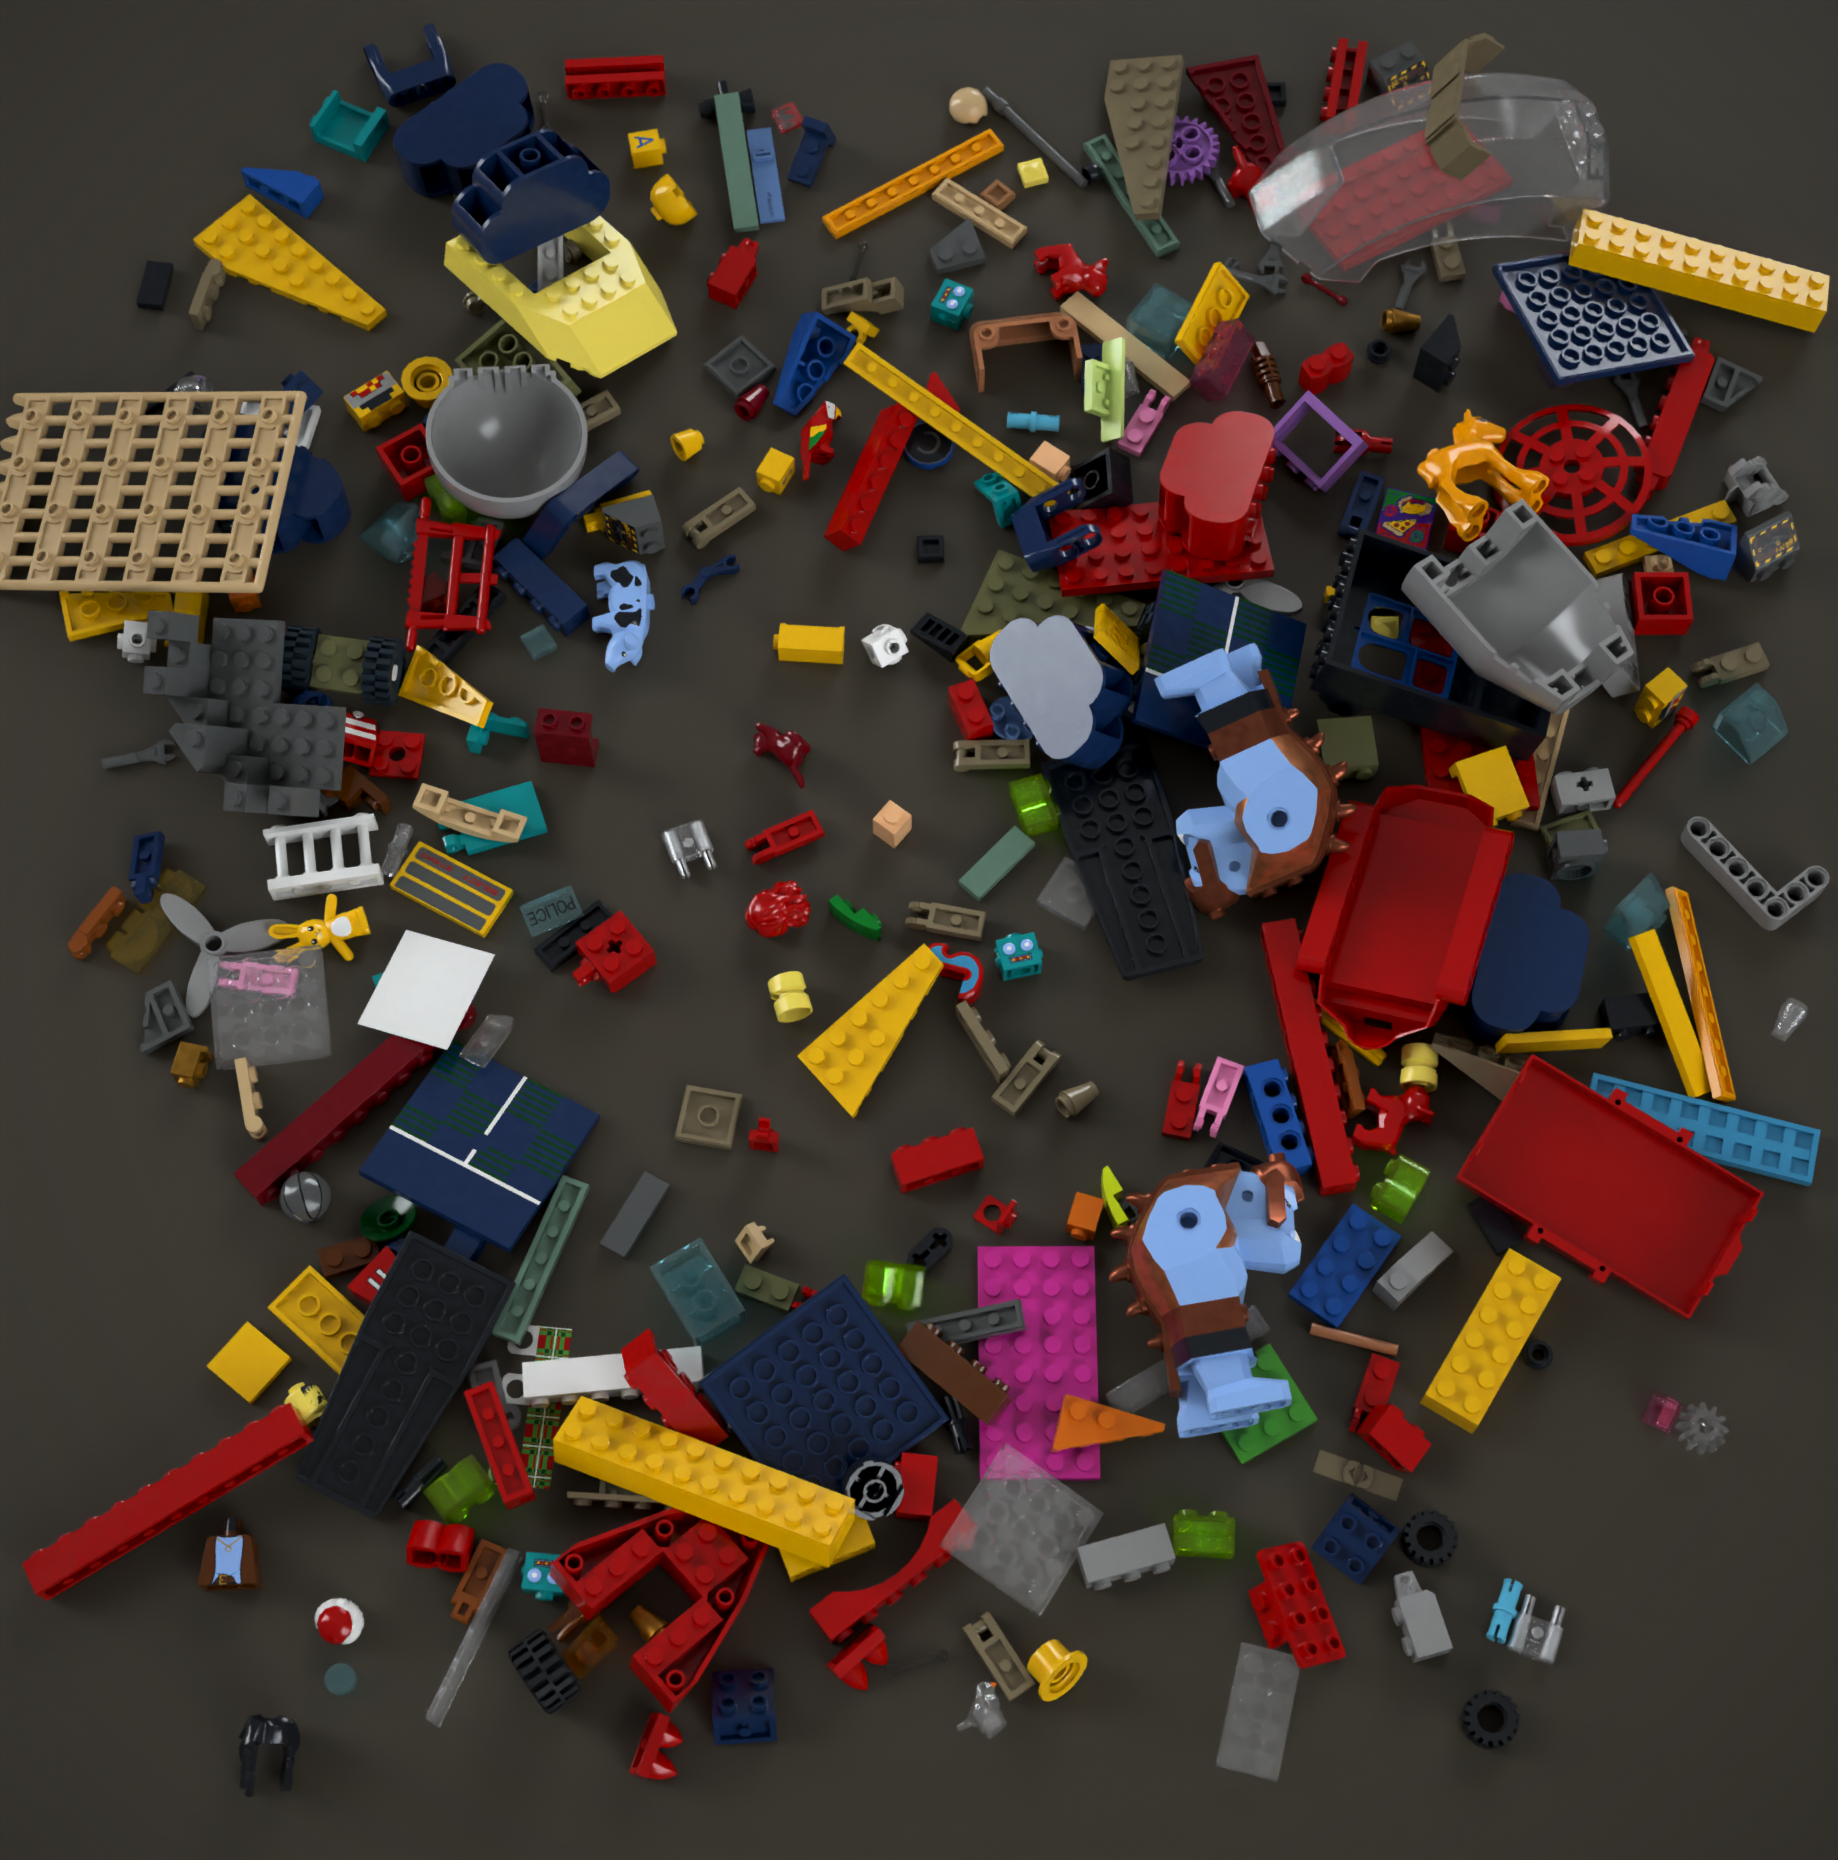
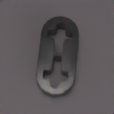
M941 1227L931 1230L907 1254V1270L912 1275L918 1277L928 1274L951 1251L953 1246L951 1233ZM945 1237L946 1246L939 1245L932 1251L931 1248L935 1244L934 1238L941 1239ZM927 1253L928 1256L924 1260L925 1266L918 1265L914 1267L913 1258L920 1259Z

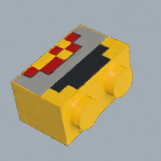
M388 371L344 396L348 412L364 432L378 427L384 420L392 415L399 414L408 406L404 391Z
M1667 667L1645 685L1633 711L1641 722L1647 723L1653 729L1676 710L1688 685Z

